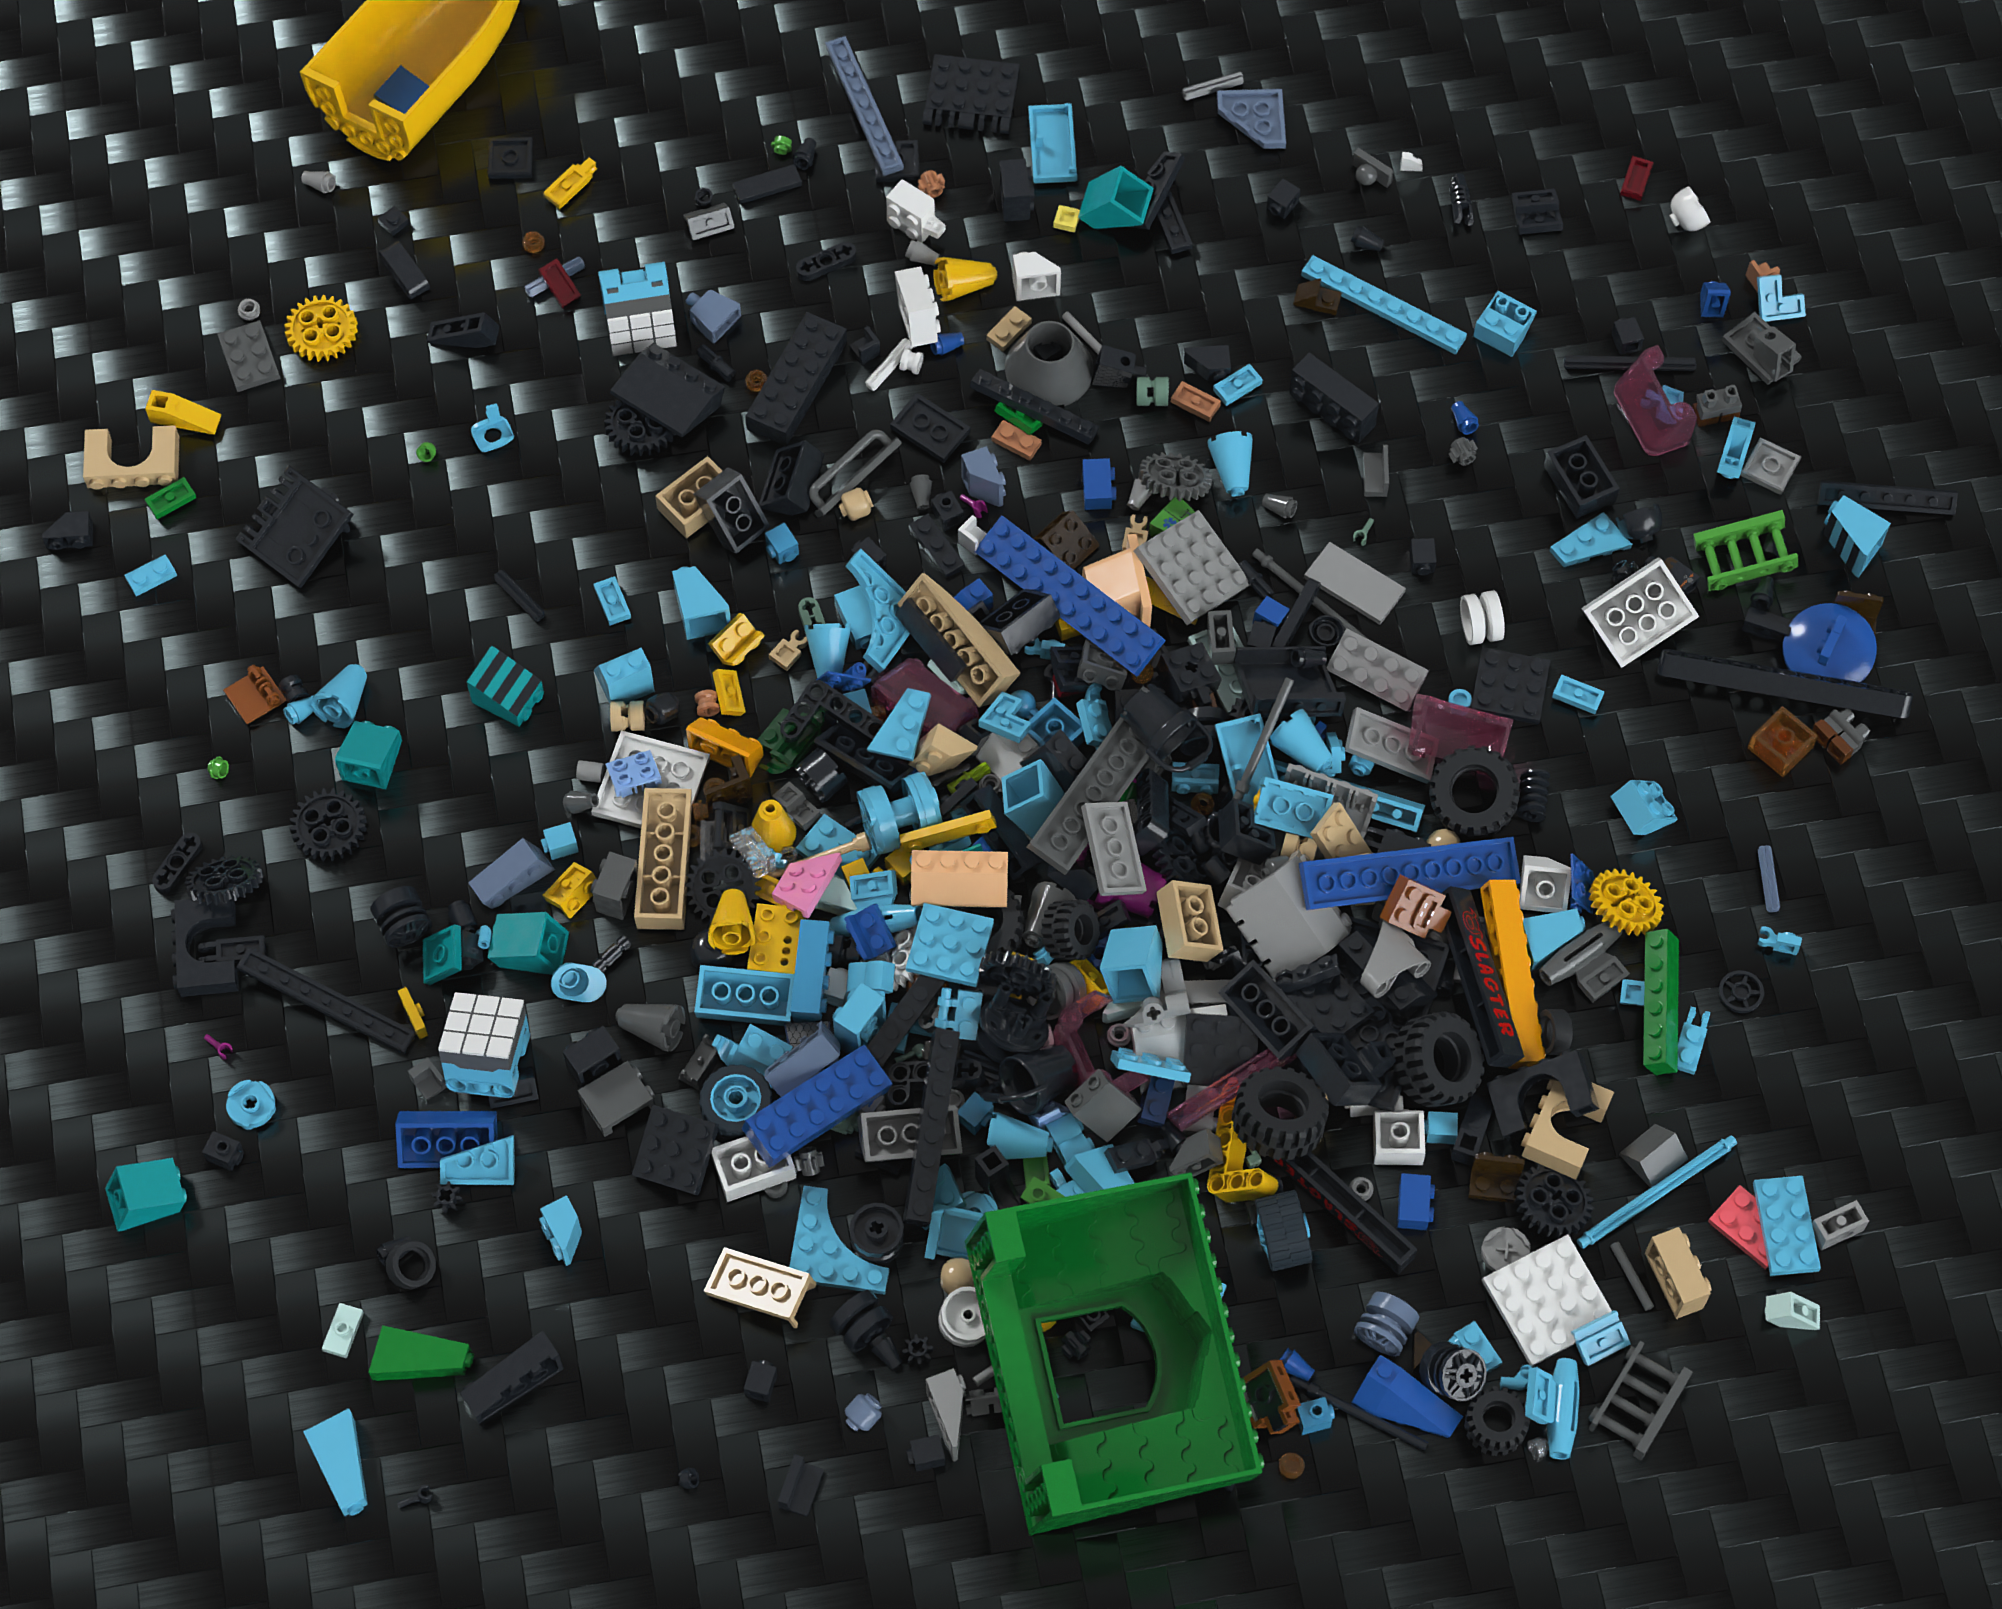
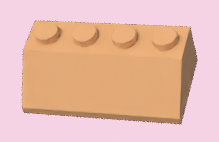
M912 850L911 906H923L924 903L936 906L1007 907L1008 852Z

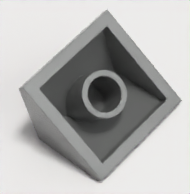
M1654 1124L1619 1153L1650 1188L1674 1173L1688 1161V1157L1676 1133L1657 1124Z

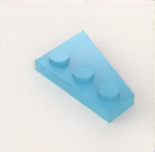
M1603 512L1552 545L1550 552L1563 567L1588 561L1590 558L1599 555L1606 556L1617 550L1631 549L1632 544Z
M907 688L868 746V752L913 761L931 694Z
M514 1135L441 1158L440 1184H447L450 1181L451 1185H514Z

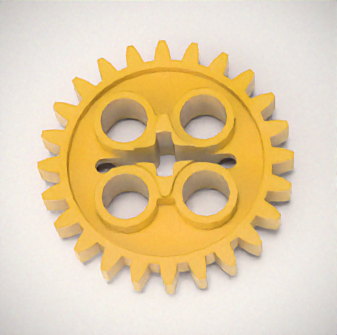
M325 295L322 296L321 300L314 296L312 302L305 298V305L297 303L298 310L291 309L292 316L286 317L288 323L285 324V335L289 346H292L294 353L299 351L301 358L307 354L309 361L314 356L317 358V362H320L321 357H325L329 361V355L338 358L337 352L340 351L345 354L344 347L351 348V341L356 340L355 333H358L356 326L358 324L354 311L350 310L348 304L343 305L342 299L335 302L334 296L329 300H326Z
M1614 869L1612 873L1609 870H1606L1604 874L1600 873L1589 889V893H1591L1589 900L1593 901L1591 907L1598 909L1595 914L1603 916L1602 922L1609 921L1610 928L1617 926L1619 933L1622 929H1625L1627 935H1630L1632 931L1636 936H1639L1641 932L1645 935V932L1653 931L1664 914L1661 911L1664 905L1659 903L1661 897L1654 896L1657 890H1650L1648 888L1650 886L1649 882L1644 884L1642 882L1643 877L1636 879L1634 872L1627 875L1624 869L1620 874L1617 869Z

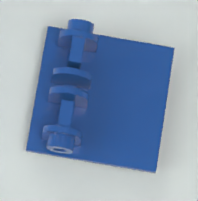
M861 662L855 663L844 673L827 671L816 679L825 682L834 689L842 690V693L860 690L871 682L870 678H866V667Z
M1573 853L1571 854L1570 896L1572 897H1570V909H1577L1578 913H1582V910L1585 909L1590 914H1593V908L1591 907L1593 901L1589 900L1591 895L1589 889L1595 880L1594 874Z

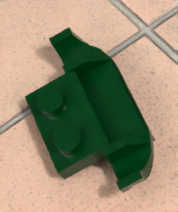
M783 708L757 739L763 745V750L770 752L773 758L768 764L764 765L761 763L758 767L772 774L785 772L791 767L796 768V765L803 760L815 745V738L823 733L825 712L819 709L797 741L789 743L784 741L780 735V725L789 713V710ZM804 712L801 713V716H807V715H808L807 713H804ZM789 725L784 731L788 735H794L797 732V728Z

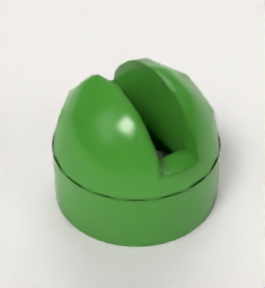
M424 442L417 448L416 454L420 460L429 462L434 458L436 448L432 443Z

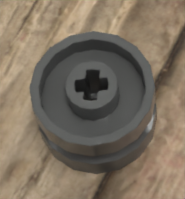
M1059 961L1046 966L1045 968L1052 969L1051 973H1055V978H1057L1054 992L1050 994L1053 1002L1046 1013V1020H1053L1078 1010L1085 1002L1087 989L1082 973L1071 963ZM1029 996L1028 999L1026 998L1027 1003L1034 1006L1037 999Z

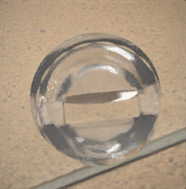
M785 846L780 850V853L783 855L781 859L787 860V865L797 861L798 852L794 847Z
M1538 1437L1528 1441V1449L1533 1458L1539 1459L1548 1454L1549 1446H1546L1548 1444L1546 1439Z

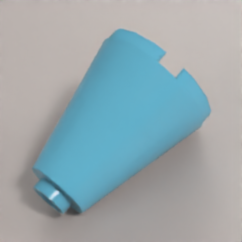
M1241 431L1216 435V440L1212 441L1210 438L1207 442L1225 491L1233 497L1244 495V492L1249 488L1253 439L1252 435L1248 432L1247 436H1242Z
M840 623L813 624V629H810L809 625H804L817 678L827 671L842 673L851 624L845 623V628H842Z
M357 664L347 665L313 696V702L311 703V708L315 715L325 723L327 720L334 722V727H349L354 721L366 683L367 674L364 668Z
M1299 709L1290 715L1293 719L1288 722L1283 721L1274 730L1269 738L1271 740L1269 742L1311 771L1324 774L1332 767L1331 761L1333 757L1308 714L1303 709Z
M993 1112L987 1145L990 1148L996 1145L1006 1160L1046 1157L1047 1152L1052 1153L1054 1138H1050V1132L999 1112Z

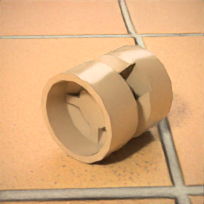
M612 701L610 703L611 731H625L627 728H630L631 731H645L644 701H630L627 705L624 701Z
M1286 832L1280 856L1286 855L1290 858L1292 853L1300 850L1302 855L1306 854L1313 861L1317 844L1312 838L1305 837L1302 840L1299 835Z

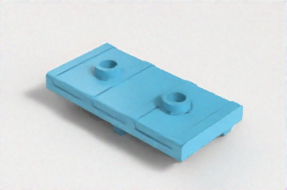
M1072 104L1028 106L1033 183L1077 181Z
M1260 713L1214 725L1233 796L1236 792L1234 788L1237 781L1241 780L1264 728ZM1267 742L1249 783L1251 785L1249 792L1242 799L1243 802L1253 806V798L1258 792L1261 777L1278 780L1269 742Z

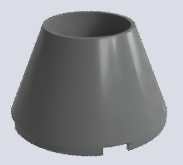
M1044 321L1034 325L1012 346L1005 361L1007 382L1056 406L1063 404L1067 406L1082 397L1092 382L1094 372L1092 356L1087 347L1068 327L1055 321ZM1056 342L1062 348V355L1065 356L1057 361H1043L1035 357L1034 346L1040 343L1044 345Z

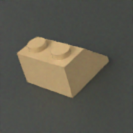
M938 723L919 740L914 760L909 761L908 765L914 767L919 772L924 771L927 776L941 773L957 767L975 752L978 746Z

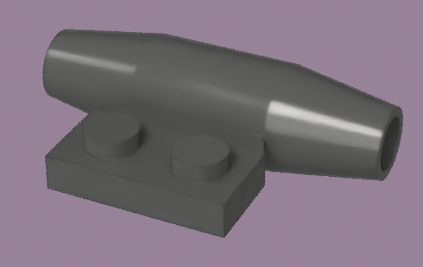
M1609 921L1586 930L1558 950L1538 971L1540 978L1546 985L1551 986L1575 974L1577 985L1593 1003L1630 975L1616 956L1605 952L1622 935L1623 931L1619 933L1617 926L1610 928Z

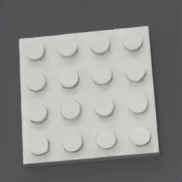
M621 730L610 762L650 750L662 784H659L657 788L692 789V811L710 760V754ZM606 770L598 792L599 804L597 807L592 808V815L641 828L644 792H642L639 785L636 786L637 794H635L634 788H632V795L624 798L621 796L617 797L609 772Z
M1569 1235L1530 1253L1482 1279L1483 1284L1530 1366L1576 1344L1571 1331L1612 1311Z

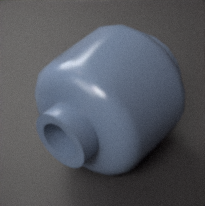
M869 1393L866 1395L859 1394L845 1408V1414L848 1417L846 1423L855 1431L858 1429L868 1431L881 1418L882 1412L880 1408L882 1405Z

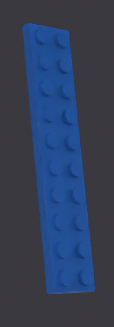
M1002 515L979 543L978 549L974 551L1022 589L1051 594L1059 611V617L1136 677H1138L1166 641Z
M1513 837L1299 863L1306 911L1387 901L1400 874L1440 893L1450 886L1477 890L1489 880H1516V885L1521 883Z

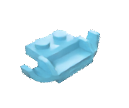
M1092 683L1085 693V698L1077 702L1076 705L1086 744L1095 746L1097 750L1112 727L1106 701L1102 700L1100 696L1102 686L1101 684Z
M752 1024L747 1028L740 1044L717 1034L712 1043L721 1060L727 1066L746 1065V1067L756 1069L763 1076L769 1066L787 1050L790 1052L793 1047Z

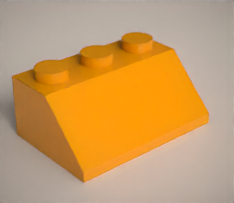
M700 717L686 728L689 749L708 753L711 760L728 768L732 766L731 757L740 754L750 778L764 756L763 745L758 740L741 736L738 731L732 728L726 729L712 719L706 720Z

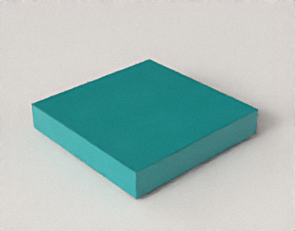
M454 924L423 939V979L425 984L431 985L462 970L461 926Z

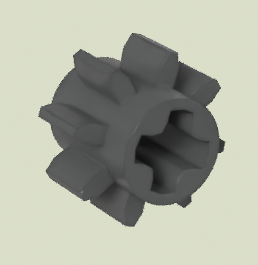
M1465 437L1458 438L1451 444L1449 456L1453 463L1458 462L1463 466L1468 465L1475 460L1478 448L1473 440L1469 441Z
M813 1146L799 1149V1156H794L796 1171L802 1170V1175L804 1176L816 1175L820 1172V1167L825 1166L822 1151L817 1152L816 1147Z

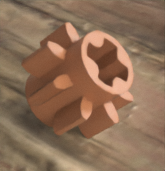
M933 170L924 172L920 177L921 179L918 180L919 190L927 193L932 198L941 195L945 188V180L942 173L937 175Z

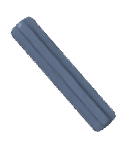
M576 257L562 265L568 276H571L584 269L585 264L580 257ZM542 277L525 285V291L529 297H533L548 288Z
M1769 845L1760 846L1758 856L1766 909L1768 912H1777L1780 909L1772 849Z

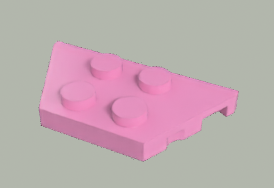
M841 853L790 863L772 892L774 901L781 905H786L792 911L797 909L802 912L803 917L809 918L842 862Z

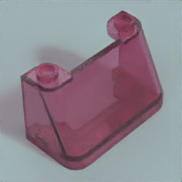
M1659 345L1644 350L1617 381L1614 388V395L1643 450L1652 456L1661 455L1689 445L1697 420V416L1689 404L1678 402L1671 405L1657 380L1654 370L1661 367L1664 361V355Z
M917 658L906 659L880 677L871 686L872 703L879 709L886 705V709L889 711L895 708L907 688L930 693L931 698L922 727L925 735L938 723L956 733L963 724L978 718V706L973 699L965 698L926 669L924 664Z
M1416 694L1408 749L1412 750L1411 755L1425 758L1426 754L1443 759L1447 754H1453L1455 749L1460 747L1461 749H1466L1468 746L1475 745V748L1489 747L1490 751L1494 752L1496 750L1503 757L1513 719L1453 704L1435 697ZM1477 771V772H1476V773H1479V774H1483V775L1489 776L1488 774H1486V773H1484V772H1481V771Z

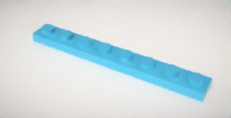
M1313 255L1302 270L1301 276L1312 281L1320 278L1322 287L1342 292V297L1455 355L1467 337V333Z

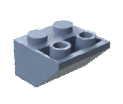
M987 446L962 454V480L969 495L998 507L1003 506V496H1006L1003 485L1006 484L1003 473L998 472L996 468L997 460L993 453L990 454Z

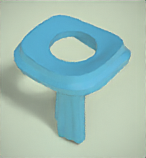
M497 404L486 406L485 413L488 419L474 424L471 428L475 443L482 452L502 447L514 438L508 421L500 416ZM496 428L501 431V438L493 443L486 441L484 438L486 431Z

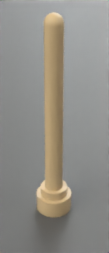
M865 831L856 834V837L851 842L799 861L834 853H841L843 855L854 850L865 852L871 850L872 846ZM786 865L784 870L774 869L765 874L777 879L782 877L788 865Z

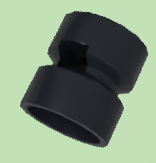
M835 934L834 943L829 944V952L832 953V964L840 965L843 962L845 967H848L850 963L860 962L862 957L856 950V943L853 937L850 936L847 940L844 935Z

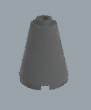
M1041 882L1034 888L1022 934L1028 946L1040 948L1045 945L1042 942L1041 922L1044 919V912L1048 910L1050 904H1053L1054 901L1076 900L1075 896L1065 887L1061 890L1056 887V883Z
M624 1004L616 1012V1021L620 1028L659 1049L673 1051L678 1046L683 1032L679 1030L681 1023L685 1024V1010L677 1004Z

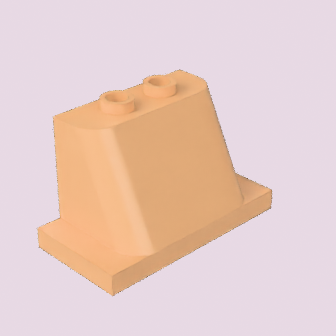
M1127 534L1126 550L1083 567L1082 577L1150 627L1152 603L1143 564L1134 553V550L1139 546L1137 534Z

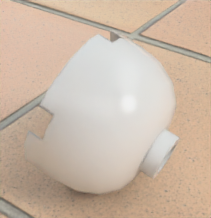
M1689 186L1675 194L1670 206L1672 214L1669 215L1675 226L1680 224L1685 230L1697 231L1710 223L1708 215Z

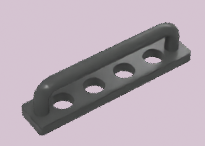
M872 430L867 433L810 487V499L817 507L813 513L817 517L825 515L841 500L844 493L851 491L902 442L898 438L891 440L886 433L880 430ZM874 439H879L884 447L824 502L818 495L819 490Z

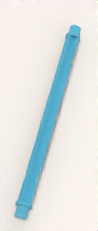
M1732 1135L1725 1140L1721 1139L1705 1152L1590 1230L1584 1232L1583 1236L1577 1239L1578 1245L1582 1249L1588 1245H1593L1596 1241L1715 1160L1730 1152L1731 1148L1737 1145L1736 1139Z

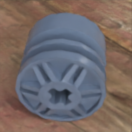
M1375 1292L1366 1307L1368 1313L1361 1315L1360 1322L1356 1324L1354 1332L1362 1342L1386 1355L1399 1356L1403 1345L1407 1342L1406 1335L1412 1333L1420 1317L1403 1300L1385 1292Z

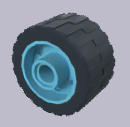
M729 1065L719 1068L705 1080L700 1091L699 1103L702 1119L720 1124L716 1140L723 1142V1144L745 1137L746 1134L742 1130L745 1120L773 1103L769 1082L756 1069L746 1067V1065Z
M1292 1190L1255 1199L1258 1216L1257 1230L1261 1246L1267 1254L1271 1270L1276 1271L1311 1263L1312 1254L1308 1239L1310 1231L1306 1215L1302 1213L1296 1191Z

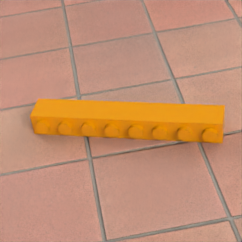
M1489 880L1480 888L1489 948L1525 1056L1508 1069H1518L1523 1066L1531 1067L1545 1058V1048L1542 1046V1028L1537 1016L1538 1003L1535 1001L1533 991L1535 984L1530 972L1531 959L1527 954V935L1523 929L1524 915L1520 910L1519 904L1520 891L1517 888L1516 880Z

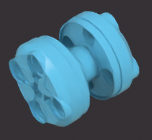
M924 771L901 779L904 797L902 799L889 802L881 785L871 786L856 792L863 827L877 856L900 848L899 828L912 825L914 830L943 823L937 793Z

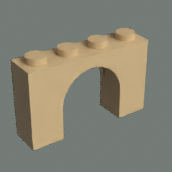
M175 425L154 426L152 450L149 457L141 464L132 467L119 466L111 460L112 439L108 429L85 430L83 478L87 488L168 486L178 481L179 434Z
M1550 1080L1546 1088L1550 1092L1548 1096L1543 1094L1538 1106L1542 1110L1539 1115L1534 1114L1529 1127L1533 1128L1531 1134L1526 1132L1521 1146L1525 1147L1522 1157L1576 1180L1589 1148L1563 1138L1553 1128L1551 1117L1558 1112L1570 1111L1561 1083ZM1592 1083L1600 1109L1587 1113L1584 1116L1601 1123L1614 1092Z

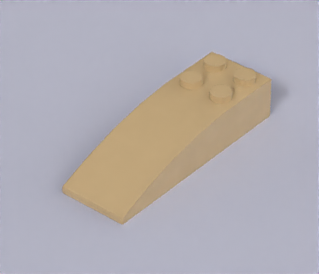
M925 573L918 577L897 603L901 607L906 599L912 598L966 663L967 667L957 680L978 707L992 704L1002 691L1005 692L1020 675L1019 670L982 625L957 600Z
M644 788L634 913L637 929H685L687 902L685 893H687L688 889L685 883H688L686 874L689 873L692 789Z

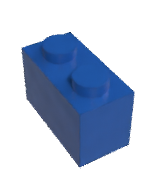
M1110 458L1083 459L1084 509H1112V500H1116V487L1111 486V481H1115V467H1110Z
M1401 1173L1397 1228L1427 1230L1428 1223L1433 1222L1434 1208L1430 1207V1199H1434L1435 1184H1431V1176Z

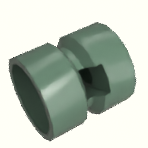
M1137 377L1136 406H1149L1151 403H1154L1155 406H1168V377H1156L1154 380H1151L1150 377ZM1147 387H1153V396L1147 395Z

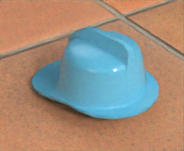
M572 962L564 963L556 971H553L551 988L553 993L562 999L592 1002L601 997L606 989L607 980L604 973L593 966Z

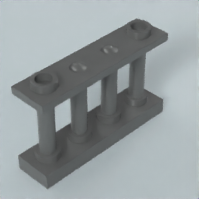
M1641 1341L1636 1348L1630 1347L1624 1358L1628 1362L1601 1408L1595 1407L1588 1418L1592 1422L1589 1427L1590 1431L1593 1432L1597 1424L1600 1423L1632 1442V1446L1636 1448L1632 1456L1639 1460L1643 1459L1692 1374V1371L1686 1367L1682 1369L1680 1374L1676 1371L1673 1373L1640 1354L1644 1343ZM1633 1363H1638L1668 1381V1385L1672 1386L1669 1393H1660L1628 1374ZM1622 1382L1656 1401V1405L1660 1407L1656 1414L1652 1412L1649 1414L1617 1395L1616 1392ZM1610 1402L1645 1422L1644 1425L1648 1427L1645 1434H1636L1604 1415Z

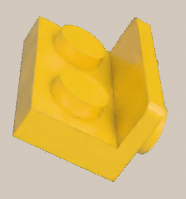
M738 613L708 645L723 664L735 666L745 659L744 656L750 650L759 646L760 640L765 635L763 632L756 631L744 614Z
M573 862L543 894V897L547 902L560 908L565 916L571 919L593 896L591 886L596 877L592 871Z

